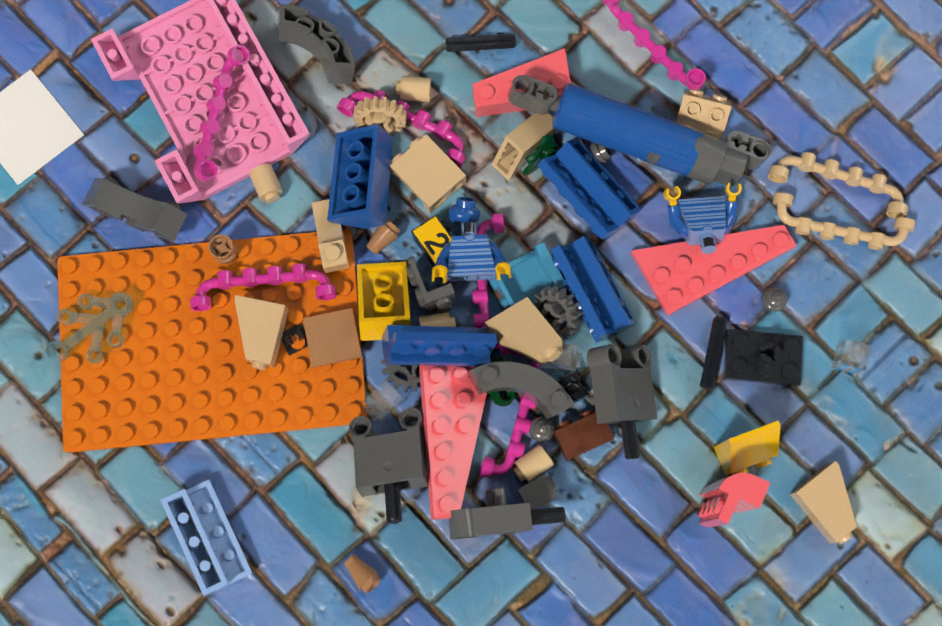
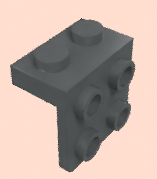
M408 258L409 265L406 266L407 276L411 286H417V289H414L420 309L425 308L428 315L437 311L440 314L451 310L452 305H455V292L451 283L427 292L414 258Z

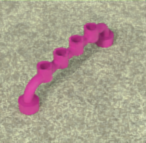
M602 0L618 19V28L621 31L629 30L635 36L634 44L640 48L646 47L651 52V61L655 64L662 63L668 69L667 77L670 80H678L690 90H699L703 87L706 75L701 69H691L686 75L683 72L682 64L674 62L666 54V48L662 45H657L650 38L649 31L640 28L633 21V15L629 12H624L618 6L620 0Z
M236 45L229 49L228 58L223 65L221 74L213 79V86L216 88L214 97L210 98L206 103L210 113L208 120L200 124V131L203 133L202 141L193 148V152L197 157L195 174L202 181L212 180L217 175L216 164L211 160H207V157L213 153L211 143L214 133H217L220 128L218 122L220 111L226 107L224 97L227 88L233 82L231 78L232 69L234 66L246 64L250 58L248 49L243 45Z
M376 90L374 95L365 91H357L348 98H341L337 109L345 116L353 117L354 106H357L356 102L364 101L365 97L371 100L374 96H377L380 100L384 97L388 99V95L381 90ZM397 100L396 105H403V110L407 111L406 121L412 123L415 128L427 130L438 139L448 140L454 144L455 149H449L446 155L461 168L466 159L463 154L464 142L460 136L451 131L453 126L445 120H440L438 125L431 122V115L423 110H419L417 114L408 111L410 106L406 102Z
M503 213L493 214V219L482 222L477 228V235H485L489 229H494V233H504ZM478 280V289L472 291L473 304H479V314H474V327L486 328L485 322L490 319L487 280ZM499 343L494 347V349H501V354H512L511 349Z
M305 264L293 265L291 272H282V267L271 266L267 268V274H258L257 269L246 268L242 270V276L234 277L232 271L223 270L217 272V278L205 280L199 285L196 290V296L190 298V308L193 311L210 310L211 298L206 296V293L213 288L225 290L235 286L255 287L258 284L280 285L283 282L304 283L308 280H317L320 285L316 287V298L318 300H332L336 298V286L330 284L329 278L325 273L319 270H307V265Z
M512 351L513 355L522 357L521 354ZM531 360L530 366L540 370L541 365ZM521 395L505 461L500 465H495V459L485 456L479 476L490 479L491 474H505L512 469L516 457L520 458L523 456L525 444L520 443L523 433L528 434L532 419L527 418L529 409L534 410L536 407L524 395Z

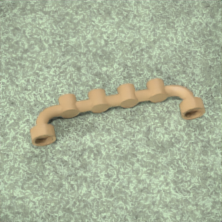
M809 152L802 153L801 157H783L778 161L777 165L770 167L768 179L775 183H786L790 172L786 167L793 165L803 172L813 171L822 174L826 179L845 181L849 186L869 188V191L875 194H888L894 201L888 203L886 215L893 219L898 217L906 218L908 206L904 203L902 193L896 187L886 184L887 177L882 174H874L871 179L863 177V170L859 167H850L848 172L840 170V163L838 161L829 159L825 161V164L815 162L816 156Z
M777 192L774 193L772 204L777 206L779 219L784 224L795 227V233L800 235H809L810 230L820 232L819 238L824 240H834L836 235L844 237L843 243L848 245H858L860 240L868 242L869 249L883 250V245L897 246L907 238L908 233L914 232L916 221L903 217L895 218L894 229L898 230V233L893 237L885 236V234L878 232L861 231L854 227L836 226V224L830 222L812 221V219L805 217L797 218L790 216L787 212V207H792L793 195Z

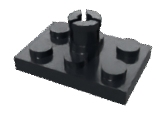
M727 329L723 380L799 387L801 385L803 336Z

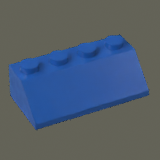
M379 124L337 133L327 221L330 223L363 229L386 224L393 137Z

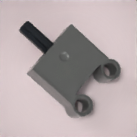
M616 344L591 348L587 352V363L591 371L594 395L589 397V402L591 405H595L597 424L621 423L625 458L628 460L637 459L640 457L636 423L658 419L650 367V351L645 345L621 350Z
M407 408L402 411L399 416V422L404 431L377 435L371 421L365 416L355 417L349 424V431L353 437L356 488L362 497L385 493L386 519L388 524L402 522L400 491L428 487L423 416L416 408ZM418 421L415 425L409 426L411 422ZM367 429L364 434H359L362 430Z
M504 487L488 489L485 491L487 507L450 511V540L525 533L533 530V525L565 522L566 512L564 507L530 510V503L506 505Z

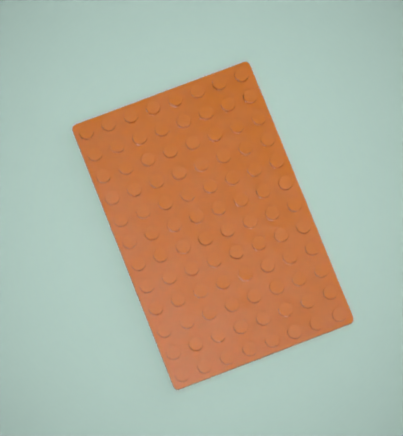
M343 229L350 268L325 273L323 269L317 232L232 240L237 247L238 254L236 259L227 265L220 264L213 258L208 250L209 242L59 257L57 266L64 451L74 453L348 426L355 417H367L363 358L313 368L309 348L302 349L306 343L305 339L299 341L295 334L291 337L293 342L291 346L294 349L302 350L289 356L281 340L275 368L267 367L266 371L252 368V363H249L245 358L234 301L235 295L285 305L289 311L284 331L299 324H302L305 330L303 318L352 308L362 352L351 230ZM305 264L307 265V270H319L325 273L329 278L330 284L336 286V298L332 300H318L316 298V287L320 285L317 280H308L304 283L283 282L280 285L258 284L255 287L235 286L225 290L213 288L206 293V296L211 298L210 310L193 311L190 308V298L196 296V290L199 285L205 280L217 278V272L223 270L232 271L234 277L242 276V270L246 268L257 269L258 274H267V268L271 266L282 267V272H291L293 265Z

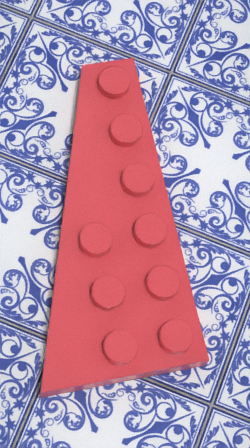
M779 225L726 234L721 243H716V251L710 254L702 253L700 245H688L685 241L632 250L631 255L664 312L669 316L794 249L797 245L786 227Z
M419 365L431 520L451 519L450 511L461 509L487 395V393L478 395L468 375V372L477 366Z

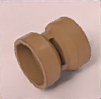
M222 234L215 235L209 241L208 250L218 263L227 265L236 259L238 254L237 247L228 236Z

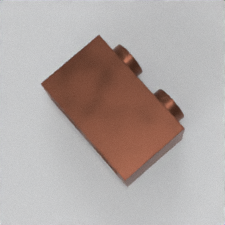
M593 409L580 414L581 419L574 423L571 420H567L557 425L558 430L553 435L566 462L614 439L608 424H597L596 412Z

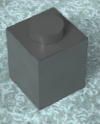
M542 475L518 489L517 493L523 503H530V510L539 509L557 498L555 492L558 491V488L551 477L547 479L545 475Z

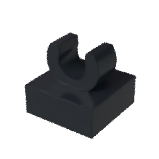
M302 324L295 325L283 332L282 342L289 356L302 350L294 349L291 346L293 345L291 337L295 334L299 341L303 339L306 341L302 349L308 347L306 333Z

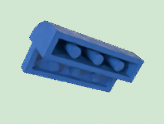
M579 137L567 141L555 155L542 159L537 165L542 170L544 177L556 186L559 194L569 201L574 207L576 214L582 217L589 224L591 231L601 239L605 238L607 240L611 238L642 210Z
M582 236L567 246L557 245L551 249L552 261L562 275L569 293L574 295V302H579L580 305L577 309L583 313L582 317L596 343L605 341L637 324L591 237Z
M387 325L382 335L383 355L388 365L479 367L491 363L490 353L497 344L496 334L486 333V328Z

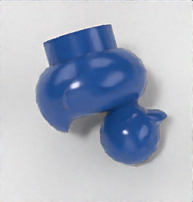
M457 197L456 204L449 210L450 221L452 223L455 221L464 223L477 222L480 218V211L475 207L476 200L468 197Z

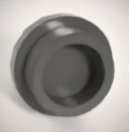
M596 143L590 145L589 150L602 164L607 163V159L612 157L609 148Z
M778 287L768 288L762 294V304L768 311L778 312L786 306L787 295Z
M537 417L531 422L529 433L535 441L546 442L554 434V424L550 419Z

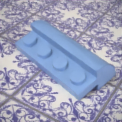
M210 480L187 490L183 489L160 500L204 597L216 593L252 574Z

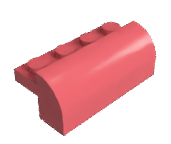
M737 473L708 484L699 494V496L708 501L707 503L703 502L697 516L701 517L698 523L707 528L729 524L733 512L740 513L760 508L770 482L749 473Z

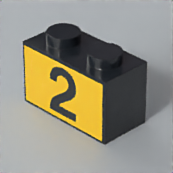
M436 215L411 231L412 238L430 264L435 267L436 259L445 244L451 243L452 238L449 234L451 232L449 225L444 219L440 221Z

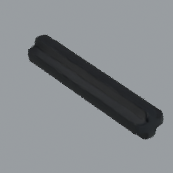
M515 34L446 38V50L448 52L515 48L516 46Z
M716 316L712 323L700 381V387L704 389H713L715 386L728 322L726 318Z

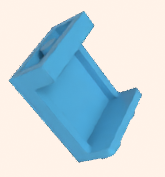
M544 242L536 245L533 251L508 263L511 267L512 278H509L507 274L500 275V281L497 280L496 276L495 280H489L493 290L498 289L502 298L499 301L504 310L526 297L531 302L536 299L535 295L547 286L551 288L557 285L559 290L566 288L563 277L555 267Z

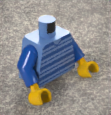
M730 182L726 185L725 193L729 196L728 200L725 199V196L678 199L681 195V190L678 186L674 187V197L669 195V189L666 188L663 192V197L669 201L667 208L670 226L681 237L685 238L688 245H700L701 251L704 254L715 252L716 243L723 241L724 234L730 232L736 221L738 207L736 196L742 190L740 183L737 184L736 193L730 192Z
M474 222L461 224L462 236H453L451 243L444 245L436 259L435 267L432 269V282L435 281L436 277H442L443 283L495 280V276L500 281V275L507 274L509 278H512L511 267L506 262L503 253L495 242L488 240L487 235H477L476 223Z

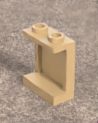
M426 134L422 138H416L410 144V149L404 154L399 153L391 161L390 168L391 173L394 176L397 175L421 200L428 213L431 214L466 183V175Z

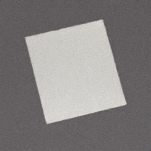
M31 69L0 92V163L17 185H19L84 136L82 131Z

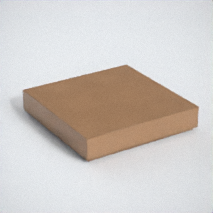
M352 308L303 318L313 368L363 358Z

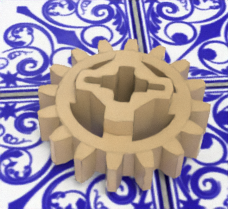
M377 96L370 100L365 97L364 102L358 101L357 106H354L353 122L357 123L358 128L379 124L388 133L395 135V131L401 132L402 127H405L407 111L403 110V105H396V100L390 101L387 97L380 100Z

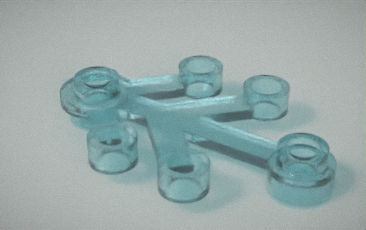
M124 292L115 293L110 298L92 297L89 294H82L78 297L77 303L84 310H90L93 307L106 308L99 315L75 313L68 309L60 310L57 314V320L61 324L80 323L85 325L63 342L59 340L50 342L46 348L47 356L56 362L64 361L69 356V350L92 334L90 349L86 353V358L94 364L100 363L104 358V354L101 351L105 323L113 318L111 333L107 336V343L113 348L121 347L124 343V337L121 335L123 320L133 309L132 298ZM89 298V304L83 306V300ZM124 301V308L118 309V303ZM69 313V319L63 321V315ZM119 336L118 343L112 344V338ZM59 348H63L61 356L56 355V351ZM98 351V358L92 360V353Z

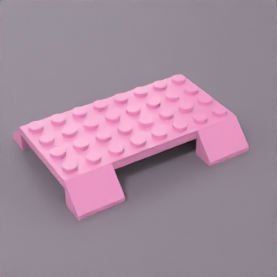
M190 0L120 36H117L112 28L91 39L113 81L141 79L170 133L177 149L155 160V163L177 204L205 200L250 177L249 172L255 167L263 164L273 165L292 155L310 136L236 0ZM236 45H243L248 49L250 58L246 64L234 66L232 69L231 78L233 82L227 88L224 97L226 107L220 111L218 118L220 128L217 133H214L211 143L213 153L207 157V160H211L216 164L217 175L212 180L202 181L195 174L197 157L193 152V148L202 141L203 133L200 131V124L208 120L210 111L207 109L206 103L210 98L214 97L216 88L213 86V79L221 74L223 65L228 58L229 49Z

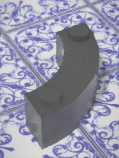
M279 4L278 41L298 45L313 54L322 64L328 83L352 84L355 71L354 57L349 44L344 42L338 34V29L323 18L321 20L311 15L307 9Z
M108 176L94 179L82 203L83 205L109 218L120 221L126 219L125 224L137 230L150 233L156 231L155 236L175 241L187 216V213L180 210L181 206L170 200L161 202L144 197L119 186L117 180Z
M494 362L481 365L468 372L479 396L492 391H513L522 394L542 411L546 419L575 406L569 394L555 379L543 371L526 364Z

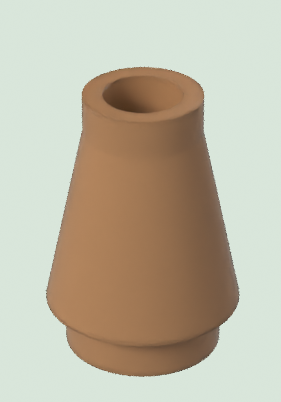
M386 218V224L376 228L366 247L377 255L398 239V234L401 231Z
M356 554L352 555L344 563L359 591L363 590L365 594L374 590L382 580L378 576L379 572L362 561Z

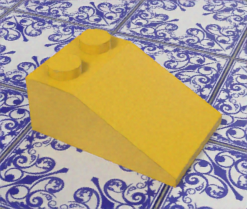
M406 262L357 264L361 341L382 340V335L387 325L411 326Z
M779 420L714 446L724 474L748 473L747 467L756 464L759 469L772 464L771 458L778 456L781 426Z

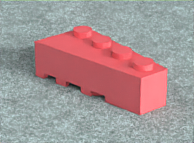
M565 48L472 84L476 117L525 111V109L511 104L507 97L510 86L518 75H527L551 84L557 89L558 97H560L565 85L571 84Z

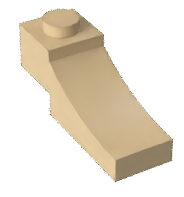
M329 199L312 202L318 245L325 273L350 268L342 225L327 221Z

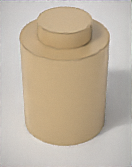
M402 76L401 81L396 83V95H400V99L403 101L430 102L431 78Z
M271 164L257 166L249 172L260 201L273 203L280 199L283 190Z
M449 312L419 316L420 326L456 327L455 317H450Z
M538 444L514 462L516 467L513 471L521 482L526 480L530 483L554 464L545 450Z

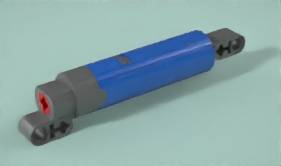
M518 75L514 78L508 91V100L517 107L540 115L548 114L553 110L552 127L708 185L712 181L724 185L730 182V187H733L742 177L745 167L757 169L771 154V147L768 142L741 131H733L725 140L570 83L565 85L560 97H558L557 89L551 84L527 75Z

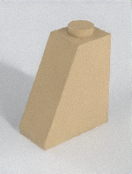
M534 113L506 135L491 165L508 180L512 179L527 163L525 158L536 151L541 138L549 134L553 136L556 131L552 127L553 117L549 113L545 115Z
M235 295L234 301L246 360L252 363V368L266 371L267 367L275 368L289 310L282 304Z
M528 297L485 322L486 333L496 334L497 343L540 365L556 360L563 353L562 339Z
M836 461L830 462L790 493V495L830 544L838 542L843 544L853 536L851 531L857 525L840 466Z

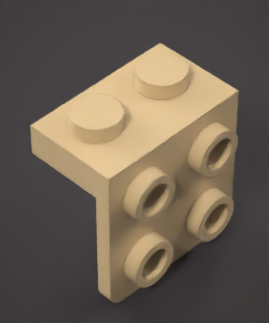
M683 90L676 123L722 139L732 107L730 101H727V97L719 94H713V97L703 95L704 91Z

